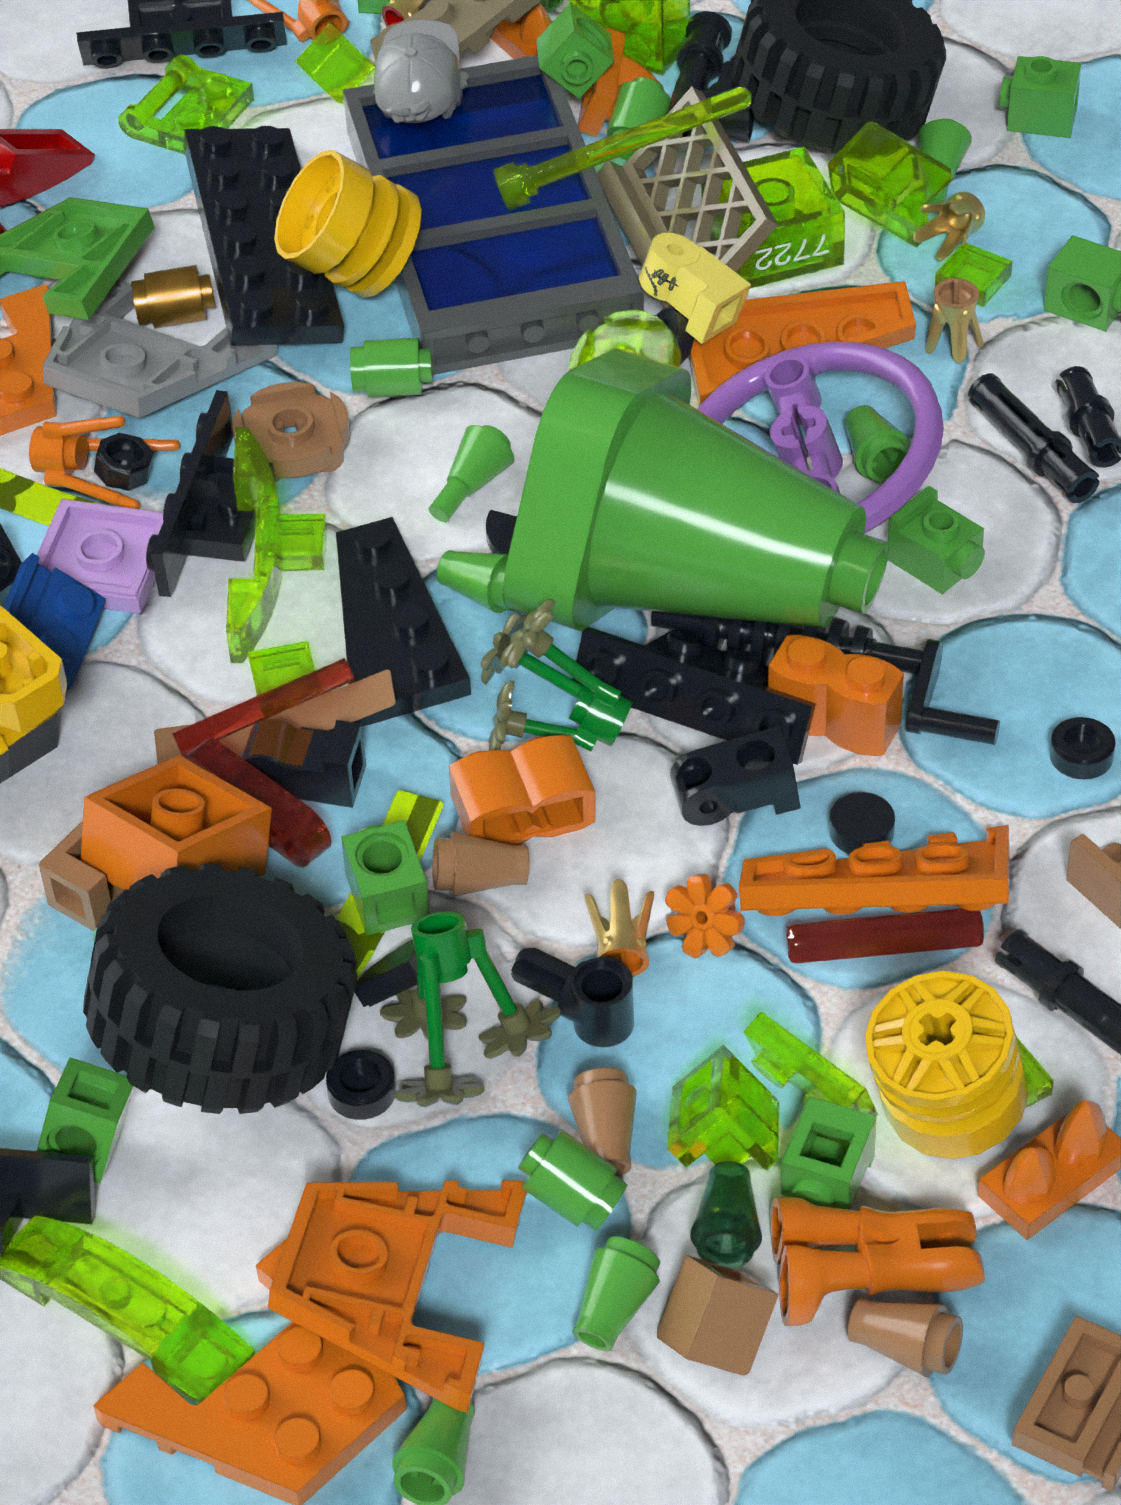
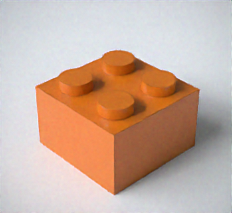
M177 755L84 797L80 861L105 874L106 880L109 883L123 890H129L132 884L150 874L160 878L161 873L167 868L183 865L187 871L198 870L202 864H221V870L238 872L239 867L258 871V877H261L266 873L272 808L184 757Z

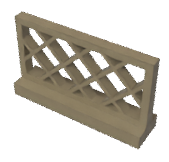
M692 86L623 166L608 160L597 172L603 191L642 266L652 239L656 235L675 233L684 236L687 222L697 220L692 242L699 247L702 246L711 254H716L715 257L734 272H737L778 226L777 221L704 93ZM695 113L691 136L682 137L685 123ZM714 146L709 169L700 170L705 147ZM687 150L682 173L673 174L678 151ZM661 154L656 177L647 178L644 171ZM733 179L728 203L718 204L723 180ZM706 183L701 205L691 207L696 184ZM679 187L674 209L665 211L669 189ZM752 213L755 221L740 238H737L742 214ZM724 216L719 240L709 241L715 217ZM660 300L664 309L671 308L676 310L668 302Z

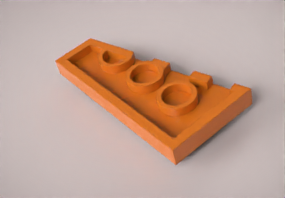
M900 281L745 300L735 324L703 344L694 338L693 346L688 356L698 405L736 373L759 360L784 350L832 341L859 342L888 348L913 340L915 338L916 322L906 282Z
M1009 825L986 828V840L958 844L957 836L954 832L927 835L928 845L912 850L900 851L891 846L889 841L863 844V847L853 850L849 854V858L836 859L835 853L829 849L744 859L739 882L740 911L757 910L760 914L766 916H783L794 912L796 909L823 908L826 912L832 914H850L859 911L862 907H890L898 912L911 913L924 910L929 905H957L964 910L980 911L989 909L995 904L1009 903Z

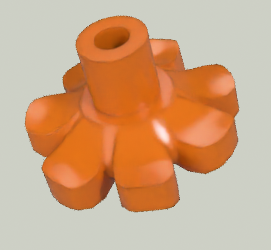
M696 874L688 878L687 888L677 885L668 891L665 898L666 905L677 913L669 916L666 919V923L671 935L676 937L687 934L682 944V950L685 954L698 958L709 949L714 956L721 957L734 948L735 944L732 936L743 931L745 920L740 912L735 911L734 902L737 898V892L730 884L724 883L712 890L709 876L706 874Z

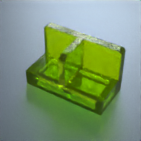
M873 121L867 122L827 163L832 199L916 248L922 242H915L913 234L918 228L929 222L928 213H922L920 207L932 201L953 179L950 167Z
M722 1045L672 1087L667 1149L686 1168L705 1154L719 1169L724 1171L735 1170L750 1157L763 1169L768 1170L778 1162L780 1103Z

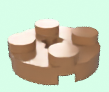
M285 382L260 389L250 396L251 406L246 408L242 414H240L238 408L233 416L232 429L236 452L242 460L273 463L275 482L282 478H296L317 472L335 471L344 462L343 452L350 439L346 406L334 393L330 392L331 399L324 395L316 394L313 384L304 382ZM296 427L297 432L284 433V428Z

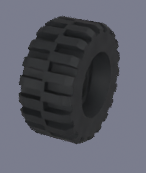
M751 0L733 61L732 78L745 107L752 108L755 118L764 125L769 123L774 126L776 133L789 139L792 136L803 141L802 145L817 149V146L829 148L831 153L846 155L848 151H857L859 155H873L879 149L884 152L896 149L919 133L920 128L926 122L946 61V48L937 24L932 23L931 16L922 7L916 8L912 0Z
M202 864L198 870L188 871L184 865L167 868L161 873L160 878L150 874L132 884L129 890L125 889L107 906L106 913L100 917L84 994L83 1013L87 1018L86 1028L91 1040L97 1049L101 1048V1055L116 1073L124 1070L127 1072V1079L131 1085L144 1093L152 1089L162 1094L163 1102L182 1107L183 1102L201 1106V1112L221 1114L223 1108H237L239 1114L254 1113L260 1111L266 1103H271L276 1108L296 1099L299 1096V1092L305 1094L324 1079L325 1073L333 1068L339 1056L358 977L355 971L357 960L354 949L348 938H346L347 935L333 914L325 916V910L318 900L308 893L304 896L295 893L293 885L275 877L273 881L258 877V871L239 867L238 872L221 870V864ZM207 984H213V985L224 986V987H228V988H231V989H234V990H228V989L217 988V987H213V986H210V985H207Z

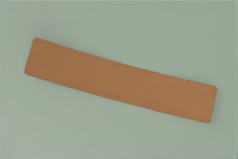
M386 669L337 690L274 709L213 722L156 729L154 736L157 764L177 755L191 762L242 754L252 727L257 722L265 719L283 721L298 729L304 727L328 731L334 729L336 720L355 722L395 705L396 700L391 671Z

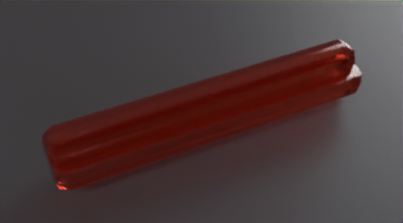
M951 909L791 924L787 927L785 934L786 950L790 962L800 964L973 948L983 944L984 922L980 911Z

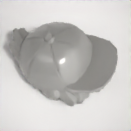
M422 19L397 24L385 34L377 56L372 94L375 95V102L386 118H393L395 123H421L434 119L441 114L445 119L451 117L456 106L461 104L463 89L468 86L467 80L469 78V75L464 71H460L458 33L449 24Z

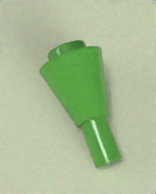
M938 119L924 124L918 133L925 179L927 180L924 205L946 202L948 185L954 178L972 143V136L965 126L951 119Z
M470 425L465 429L447 477V484L429 507V512L435 519L445 523L448 522L466 497H470L514 463V454L510 448L511 443L502 431L490 425Z

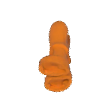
M782 1196L773 1198L770 1218L771 1247L775 1263L780 1264L779 1302L784 1326H802L812 1322L824 1296L831 1292L847 1289H866L868 1295H874L887 1290L955 1292L979 1286L985 1281L982 1257L976 1250L968 1247L977 1238L976 1224L972 1212L951 1208L885 1212L867 1206H861L859 1211L817 1206L798 1197ZM855 1245V1252L819 1250L822 1247Z

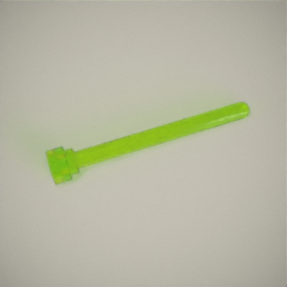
M736 87L531 167L527 162L517 165L513 161L495 168L494 175L502 198L509 211L529 204L530 197L539 194V187L747 108L752 101L751 92L745 87Z

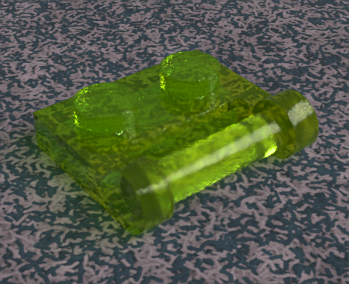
M179 54L167 64L165 75L138 104L128 105L119 115L118 124L121 130L133 139L185 155L183 148L184 129H203L209 126L228 129L254 101L252 83L200 68L190 57ZM180 89L187 91L161 120L154 118Z

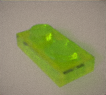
M760 1012L743 1031L756 1055L751 1063L757 1071L781 1089L790 1082L806 1094L803 1099L805 1105L809 1096L875 1116L878 1115L864 1086L763 1012Z

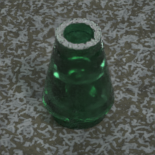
M723 1161L715 1164L709 1171L708 1180L690 1231L691 1241L702 1260L731 1269L738 1268L748 1263L752 1259L754 1252L761 1245L762 1232L751 1183V1174L748 1168L741 1163Z

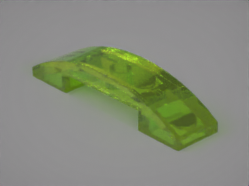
M235 427L233 480L237 510L256 511L253 578H228L226 635L230 662L243 663L264 634L278 599L283 571V537L277 489L268 460L248 427Z
M34 1216L10 1241L4 1254L0 1255V1280L43 1307L53 1299L149 1359L154 1373L169 1386L198 1404L256 1354L255 1350L234 1330L180 1286L121 1248L73 1225L47 1217Z

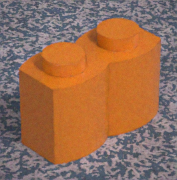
M788 635L769 663V688L816 703L808 736H826L834 744L850 752L869 756H882L887 751L901 726L904 674L889 662L868 655H845L834 645L818 638Z
M571 736L536 737L512 751H477L449 765L450 796L465 835L517 846L534 836L555 837L581 830L595 822V790Z

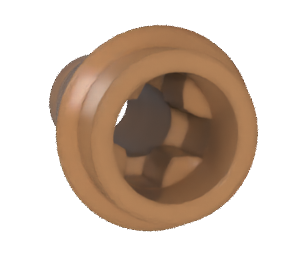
M451 832L450 838H435L432 856L434 890L449 891L450 897L510 885H527L529 875V853L527 846H513L456 832Z
M595 1068L582 1072L574 1078V1090L568 1096V1102L582 1142L585 1146L617 1167L616 1176L626 1174L632 1167L630 1150L637 1090L633 1085L629 1084L628 1075L620 1069Z
M860 1298L852 1309L848 1323L849 1341L865 1345L924 1377H930L933 1372L944 1375L951 1372L957 1361L963 1337L962 1318L948 1314L947 1307L939 1304L873 1302Z

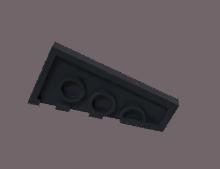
M393 517L336 532L349 684L389 669L391 671L396 700L394 706L355 722L361 723V726L364 727L471 695L470 677Z

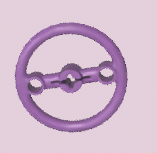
M832 341L784 350L759 360L736 373L716 388L699 405L697 410L723 424L738 408L764 391H769L779 414L770 428V437L778 457L840 493L834 478L842 468L843 457L824 411L819 409L822 397L815 377L822 372H859L884 379L900 389L910 400L914 409L916 422L914 436L907 455L897 470L880 487L863 500L857 502L858 505L864 507L866 512L864 534L881 525L898 512L919 491L934 467L941 449L944 431L942 409L931 382L919 367L902 355L879 346L859 342ZM802 424L807 435L806 437H804V439L801 431ZM809 455L813 467L812 470H810L809 465L807 463V457H809Z

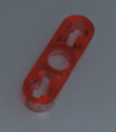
M208 737L182 756L270 806L272 812L268 846L295 866L306 867L331 847L330 833L314 810L218 740Z

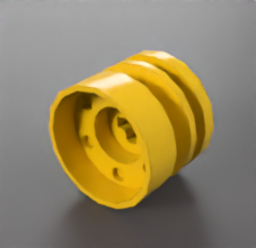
M334 150L320 152L308 161L294 178L283 199L275 228L274 240L277 253L284 259L314 274L325 273V277L338 286H345L349 291L362 298L375 296L387 288L402 271L414 248L421 221L422 209L419 198L409 189L399 184H394L382 175L372 176L371 171L363 165Z
M949 971L932 972L913 976L892 988L873 1009L865 1033L868 1061L873 1071L875 1083L879 1088L880 1099L887 1120L903 1142L925 1155L956 1159L981 1154L1008 1137L1023 1117L1029 1092L1010 1009L993 987L969 974Z

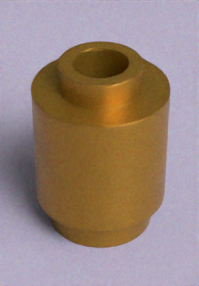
M197 265L144 273V279L131 281L139 325L152 323L155 329L206 320L205 309L215 307L210 274L199 275Z

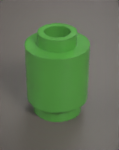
M638 77L620 86L607 129V137L610 139L608 148L614 155L628 160L668 114L671 98L663 91L664 88L659 82L650 78Z
M419 337L365 340L364 346L350 347V373L353 393L367 392L368 398L422 395L423 383H433L431 348L421 349Z
M562 1129L553 1140L541 1133L518 1166V1169L528 1175L521 1187L523 1190L576 1227L583 1222L594 1231H597L628 1186L626 1182L615 1175L617 1167Z

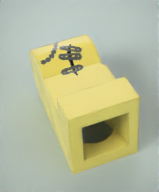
M661 233L652 239L639 277L641 287L649 295L668 302L689 319L685 331L701 344L737 322L751 287L748 281L702 246L699 247L688 238L675 233Z

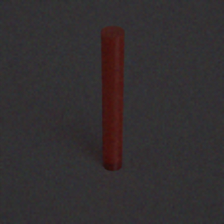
M343 658L172 733V736L181 756L252 726L259 721L268 719L354 681V677L347 661Z

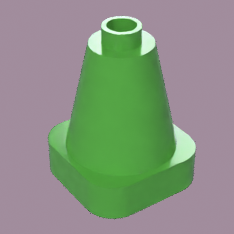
M614 348L571 369L559 380L546 403L536 431L507 559L503 592L505 603L509 608L528 614L536 610L546 600L552 599L556 603L551 610L554 614L551 622L577 631L586 629L614 608L825 628L831 623L840 607L861 614L868 612L876 598L885 573L889 555V543L864 534L866 525L864 507L690 405L691 376L688 370Z

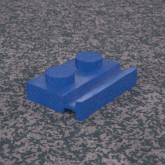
M31 553L21 563L3 608L62 659L67 680V692L73 686L106 599L56 567L49 571L38 564L40 557Z

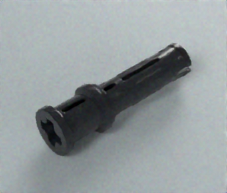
M703 11L696 13L690 18L686 27V37L688 40L681 46L677 55V65L680 69V74L673 90L668 113L691 86L699 91L708 90L710 81L720 74L722 63H724L722 51L728 47L732 38V27L729 21L722 15ZM695 113L685 123L682 137L691 136Z

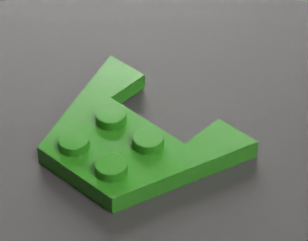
M69 197L0 234V276L7 271L31 275L39 279L61 280L42 296L48 313L89 320L155 228L149 209Z

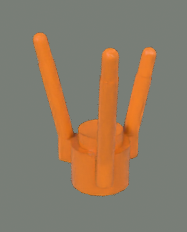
M247 0L264 13L283 12L266 0ZM300 0L298 3V20L283 12L285 27L290 29L300 42H304L311 37L317 44L325 45L332 43L341 37L350 23L342 12L338 0Z
M101 417L67 423L44 422L43 426H37L33 430L29 444L30 464L35 472L45 473V485L64 486L116 506L140 509L141 505L138 500L69 475L75 469L82 470L84 468L88 451H97L101 439H104L86 438L84 435L78 434L122 427L125 424L124 417ZM143 439L153 452L177 451L181 446L178 440Z

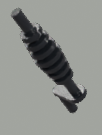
M652 611L651 625L653 627L696 633L705 639L704 645L721 650L724 640H727V649L746 650L748 644H751L750 652L762 658L761 664L764 665L768 662L772 648H774L775 655L788 635H803L821 639L834 645L845 655L861 654L882 659L894 665L902 672L918 675L908 713L907 732L915 734L927 732L995 745L997 742L1000 720L929 707L942 660L943 642L940 640L928 639L924 650L880 643L873 638L872 628L863 625L857 626L852 638L849 637V622L837 617L833 619L829 632L826 633V627L804 626L802 628L800 625Z

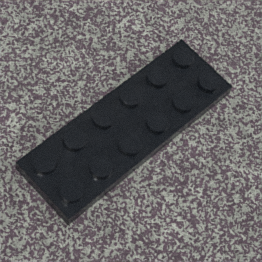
M209 126L203 129H184L183 148L230 345L342 343L344 323L333 283L325 277V273L314 274L284 259L277 253L274 240L276 220L287 191L294 178L301 171L290 128L260 126L257 128L225 129L218 126Z

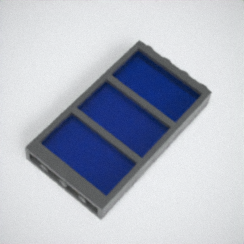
M538 55L461 68L460 71H464L469 75L467 80L468 86L463 89L461 104L456 106V109L453 110L451 117L448 119L442 117L441 114L434 119L421 123H395L393 118L385 117L375 102V95L372 94L374 84L343 89L347 133L357 163L370 170L372 176L382 175L394 184H399L409 189L419 198L422 209L419 233L408 260L394 280L413 338L419 337L421 349L431 348L433 375L645 335L643 289L562 85L539 69Z

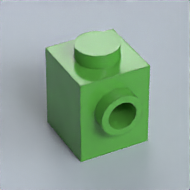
M1018 56L1013 77L1004 76L1001 86L999 108L1009 109L1007 131L1071 138L1078 107L1082 63L1053 60L1045 56Z

